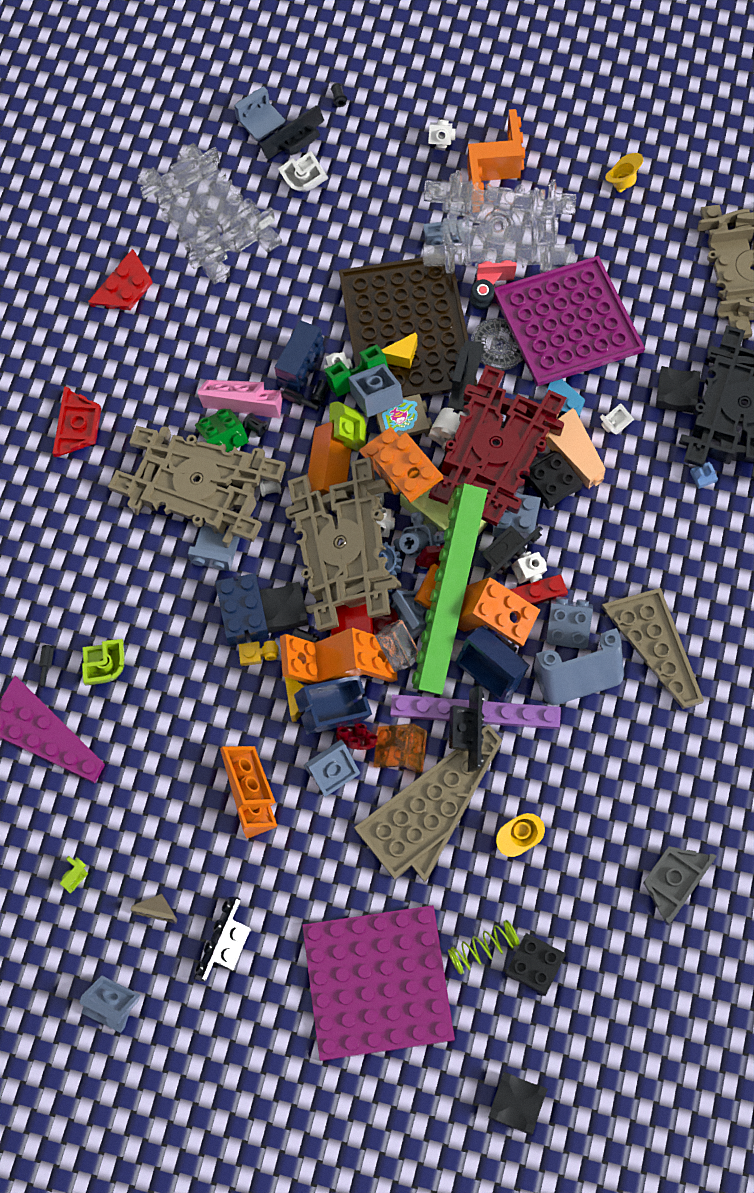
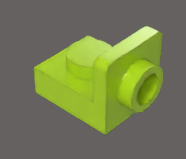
M68 856L66 860L74 868L68 870L63 875L60 884L71 894L88 873L84 869L86 865L79 858L76 857L73 860Z

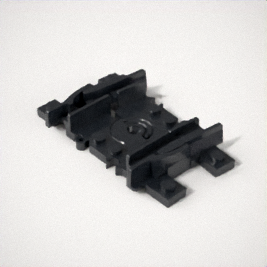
M726 325L720 347L710 346L705 361L714 364L708 370V374L714 375V378L706 377L705 383L707 388L703 401L695 407L694 412L698 417L692 433L694 437L681 434L679 444L688 447L683 461L685 463L703 468L707 456L725 464H730L731 461L752 463L753 468L750 480H754V350L741 347L745 330ZM741 401H746L748 404L742 405ZM738 422L742 423L741 432L746 436L744 446L737 445L741 433L736 431ZM715 439L720 443L719 446L711 444V440Z

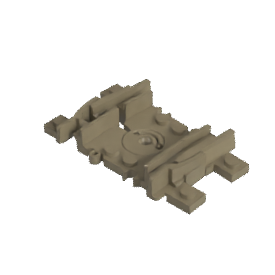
M720 205L701 207L700 214L702 220L698 223L697 231L709 230L708 246L710 252L708 253L707 260L711 263L715 262L714 270L717 278L715 287L724 288L723 291L718 293V297L722 301L717 307V315L719 318L728 317L729 326L745 330L743 339L751 338L753 333L750 321L754 320V270L750 269V267H754V242L752 245L753 250H750L749 242H751L754 233V212L750 213L749 209H742L722 215ZM734 226V229L728 230V227Z
M140 426L135 427L129 443L132 447L146 450L145 456L135 476L116 470L108 485L110 491L130 497L128 506L132 508L135 515L140 514L143 506L149 507L152 511H157L159 506L165 505L164 511L166 514L174 513L192 519L196 527H201L204 521H206L207 525L212 527L215 534H223L226 527L229 526L222 540L226 548L229 547L234 535L254 542L262 526L261 521L249 518L257 504L254 492L261 479L280 483L286 468L285 462L264 457L265 451L260 448H254L252 454L238 451L234 447L232 452L227 453L225 452L227 449L225 444L218 446L201 441L198 442L195 435H189L186 439L187 441H184L183 437L173 435L171 438L169 427H161L159 433L157 430ZM195 477H200L198 482L193 481ZM217 485H221V486H228V485H229V487H228V489H225V488L219 487V486H217ZM235 508L236 510H240V512L238 514L236 512H233L232 510Z
M371 457L351 461L353 480L329 486L330 493L324 496L318 490L312 492L307 475L288 481L291 501L294 505L286 508V517L289 520L296 521L297 527L294 532L297 535L303 533V538L296 541V543L301 546L303 561L308 567L302 570L301 575L306 580H309V591L316 601L323 599L322 602L305 607L307 613L314 614L316 627L319 632L339 627L336 607L344 604L349 608L367 604V613L370 618L390 614L388 590L401 587L400 581L394 575H390V572L385 569V563L388 559L386 557H379V553L382 550H386V547L382 545L381 528L376 521H382L384 514L379 510L382 509L380 498L375 495L389 492L390 487L383 479L375 481ZM332 509L337 515L338 525H336L335 519L330 515L329 510ZM343 539L344 543L338 546V541Z

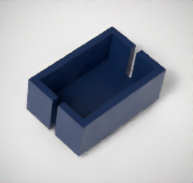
M302 320L298 322L274 367L278 387L283 389L288 387L298 393L306 387L308 376L314 372L318 357H322L325 349L323 346L324 337L320 327Z
M256 573L238 576L237 581H234V578L215 581L228 645L234 646L247 643L245 631H249L251 642L269 638Z
M482 625L466 638L462 650L455 661L458 666L502 703L518 689L530 666L523 658L518 656Z
M351 676L305 686L294 694L299 712H304L301 719L307 735L360 723L372 715L367 697H362L355 704L353 702L365 693L360 676Z

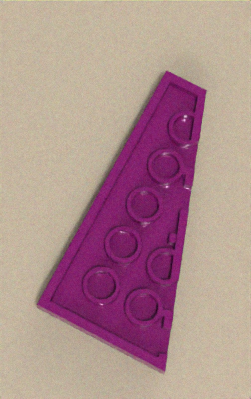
M15 675L0 700V739L95 784L105 764Z

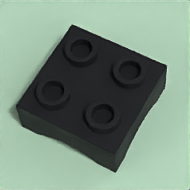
M661 366L655 408L695 413L701 371H679Z
M559 452L532 468L529 476L525 477V480L538 493L548 509L555 506L565 497L576 493L582 487V481Z
M300 582L279 588L259 590L268 633L309 625Z
M525 933L505 976L530 987L546 997L566 953Z
M504 1072L488 1118L532 1135L548 1088Z

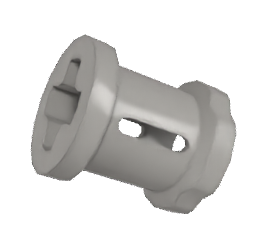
M260 480L262 497L270 493L278 492V494H282L280 483Z

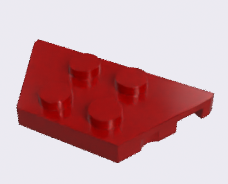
M133 249L88 301L91 307L103 305L109 309L131 310L152 285L151 277Z
M64 387L52 453L54 457L96 444L101 406L94 401H89L81 394L78 395L72 392L69 387Z

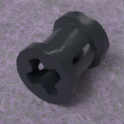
M251 412L245 417L242 425L245 429L255 432L256 436L261 437L266 432L269 423L256 418L255 414Z

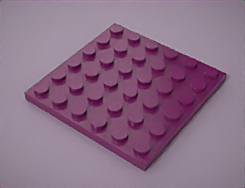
M599 256L494 288V297L537 387L645 351V347Z
M434 905L303 925L320 1061L455 1041Z

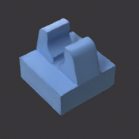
M710 462L705 463L703 468L697 466L690 470L698 489L716 483L718 480Z

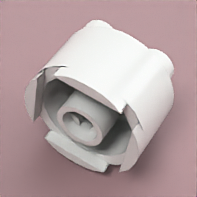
M443 408L430 430L429 438L440 444L444 450L446 442L454 439L460 425V415L468 416L461 411L457 414L453 412V408Z

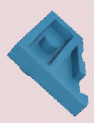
M562 379L550 382L547 392L551 390L567 397L559 414L564 415L574 408L580 417L585 399Z

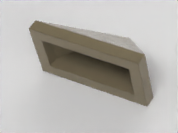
M163 894L131 906V912L134 915L177 923V918Z

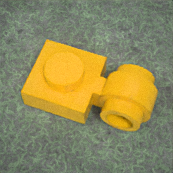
M275 641L264 642L262 648H260L259 642L239 644L241 666L262 664L261 657L268 661L276 660L279 655V647Z

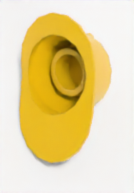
M630 153L622 157L606 174V181L612 183L620 193L634 185L637 179V170L643 163L644 158L642 154Z
M526 813L514 817L501 827L497 834L496 844L499 851L508 857H515L527 851L542 840L545 832L544 823L535 814Z

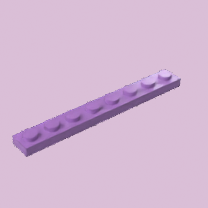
M392 694L390 715L397 718L449 721L450 707L456 705L469 708V700ZM484 701L482 704L483 724L560 729L561 707Z

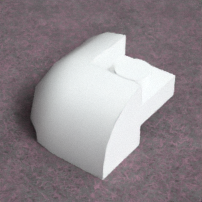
M312 151L297 161L292 158L278 168L286 183L292 189L300 192L312 190L328 179L327 174Z

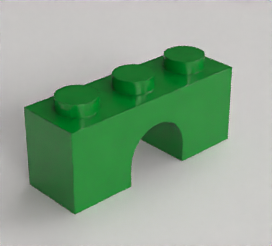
M377 344L359 352L361 361L355 369L349 370L342 361L324 369L329 386L337 397L350 391L348 377L383 363L388 368L385 354Z

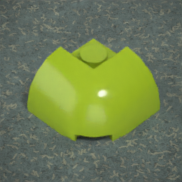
M338 401L331 403L329 422L334 424V437L344 441L345 447L359 452V449L366 445V423L364 417L356 409Z
M123 639L102 641V645L83 647L84 663H82L85 686L108 683L116 680L123 672L125 663Z

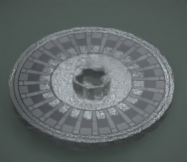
M488 319L474 329L471 341L484 344L480 362L485 366L488 365L499 370H506L516 367L524 360L505 319Z

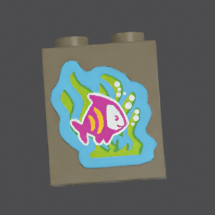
M420 394L403 398V404L377 413L375 419L379 433L381 434L389 427H392L399 437L405 432L409 436L425 433V437H429L432 422L430 417L427 418L425 414L427 412L425 400H421Z

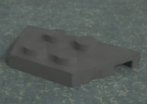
M669 846L645 879L643 884L668 926L717 857L716 855L696 853L697 851L693 850L685 851Z

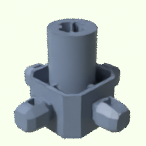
M421 511L411 513V523H413V526L406 527L402 532L401 538L395 539L393 544L395 549L402 550L410 558L418 557L426 546H440L441 543H445V531H438L437 527L432 523L423 524V521H425L423 513Z

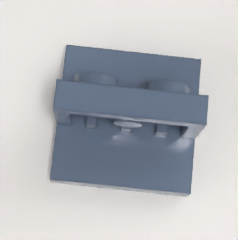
M396 591L392 595L394 602L390 606L395 609L398 615V627L407 641H413L426 629L427 625L425 617L429 609L414 600L418 591Z
M342 740L303 765L316 782L324 797L360 774Z
M101 976L81 996L79 1003L83 1005L82 1014L121 1033L125 1029L131 1009L139 1001L140 994Z

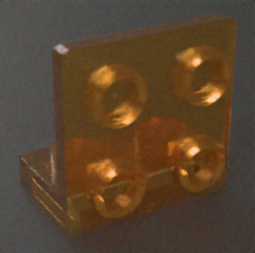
M415 724L379 726L374 767L404 766L414 772H423L427 731Z

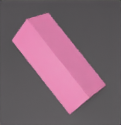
M206 380L198 389V396L203 408L216 410L231 409L232 412L244 414L252 412L258 416L280 419L283 390H264V382Z

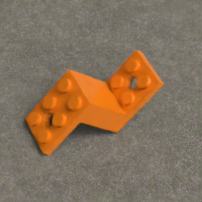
M516 109L509 110L508 141L468 144L467 171L472 213H479L480 205H483L484 183L481 181L520 178L521 170H524L525 148L521 144L523 143V132H520L519 129L521 128V117H517Z
M389 427L359 449L360 454L364 458L371 457L374 471L381 479L385 480L392 493L396 495L398 492H401L409 503L444 479L440 471L406 432L399 437L392 427Z
M436 564L430 566L414 598L416 602L429 610L432 603L430 595L436 585L434 577L436 570L439 569V566ZM489 577L466 585L457 628L465 632L478 628L481 625H486L520 647L524 646L540 609ZM511 612L517 616L516 623L510 620Z
M355 628L347 629L316 643L288 634L280 636L283 677L312 685L363 674L388 682L398 680L395 646L392 640Z

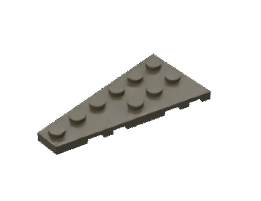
M661 588L602 604L601 608L682 709L704 702Z

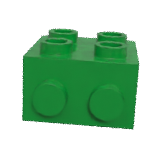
M220 409L217 413L202 418L195 424L196 429L206 443L218 446L225 444L227 448L225 452L227 453L232 451L234 447L238 448L249 442L242 423L231 409Z

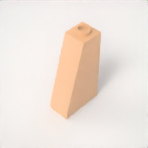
M572 408L558 418V420L564 422L561 436L550 432L546 443L552 451L555 450L561 454L582 483L589 489L593 485H599L604 480L605 467L576 410Z

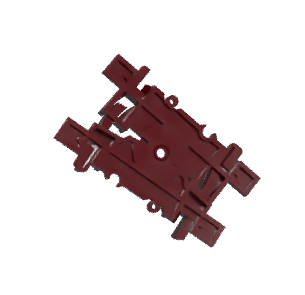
M486 365L479 379L478 386L468 384L465 388L463 400L469 402V404L464 406L463 412H467L469 415H460V425L454 436V441L448 440L446 442L445 450L447 454L441 470L444 479L431 488L428 498L448 505L454 489L460 484L465 483L487 489L481 520L497 527L506 510L518 514L522 500L516 497L518 487L523 486L525 483V479L520 478V475L529 476V468L537 455V451L543 452L546 448V439L549 433L561 436L564 422L558 420L557 417L567 397L548 390L541 404L517 394L515 400L505 398L506 390L499 388L505 371ZM503 415H505V416H506V418H505V423H504V426H505V427H504V428H501V425H502V422H503V418H504ZM498 441L500 444L496 446L492 442Z

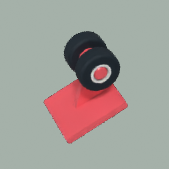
M504 260L500 263L485 261L478 264L476 282L472 285L470 296L471 304L476 309L484 310L491 306L494 296L493 285L496 281L514 280L517 267L516 262Z

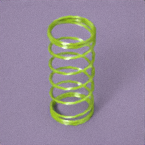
M508 920L503 921L506 935L499 926L494 925L493 930L496 941L487 931H483L485 946L476 936H473L472 943L475 953L464 941L461 944L464 958L455 947L448 949L449 956L460 975L464 974V970L455 951L467 969L471 970L463 943L472 952L479 965H481V961L476 950L474 938L481 944L491 960L492 956L486 942L485 933L492 939L499 952L503 954L495 927L500 930L512 949L514 948L513 944L516 947L520 945L516 932Z

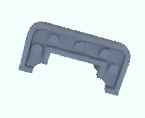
M617 628L606 631L601 635L599 642L602 650L562 662L559 654L553 650L536 653L533 672L543 698L549 705H559L618 686L623 681L622 644Z

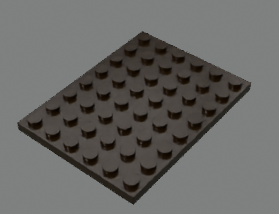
M451 253L340 269L339 277L355 368L361 361L359 352L376 344L382 350L416 333L417 348L411 368L388 364L390 372L401 384L402 397L405 398L420 394V397L451 393L452 382H449L451 370L455 371L456 365H454L455 355L460 353L461 346L464 347L465 341L469 340ZM477 378L475 379L474 386L476 387L478 386Z

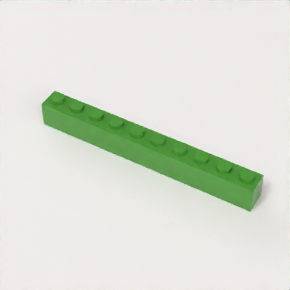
M465 483L458 485L454 489V504L448 514V519L450 520L449 527L444 532L445 545L439 554L441 563L434 577L436 581L435 589L432 590L430 595L432 603L425 617L427 622L426 630L421 635L422 648L416 657L418 666L412 675L413 689L443 694L487 489Z

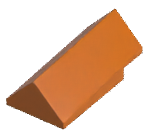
M331 422L318 426L314 430L308 470L312 492L318 490L322 496L330 493L329 486L348 482L352 449L344 446V441L334 437V424Z
M222 746L220 748L246 839L276 828L277 823L271 806L276 802L255 746Z

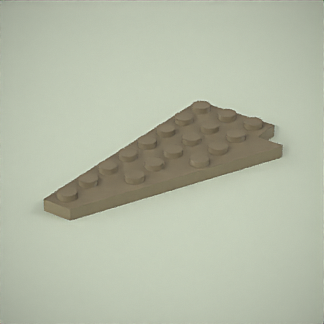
M489 724L482 729L484 736L482 744L483 764L480 769L468 772V751L454 750L354 827L357 834L394 880L411 867L424 883L428 880L502 743V739Z

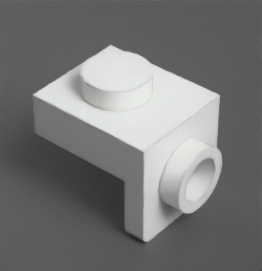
M621 403L608 415L604 416L602 414L600 416L603 421L601 423L602 427L608 433L611 431L616 435L634 420Z

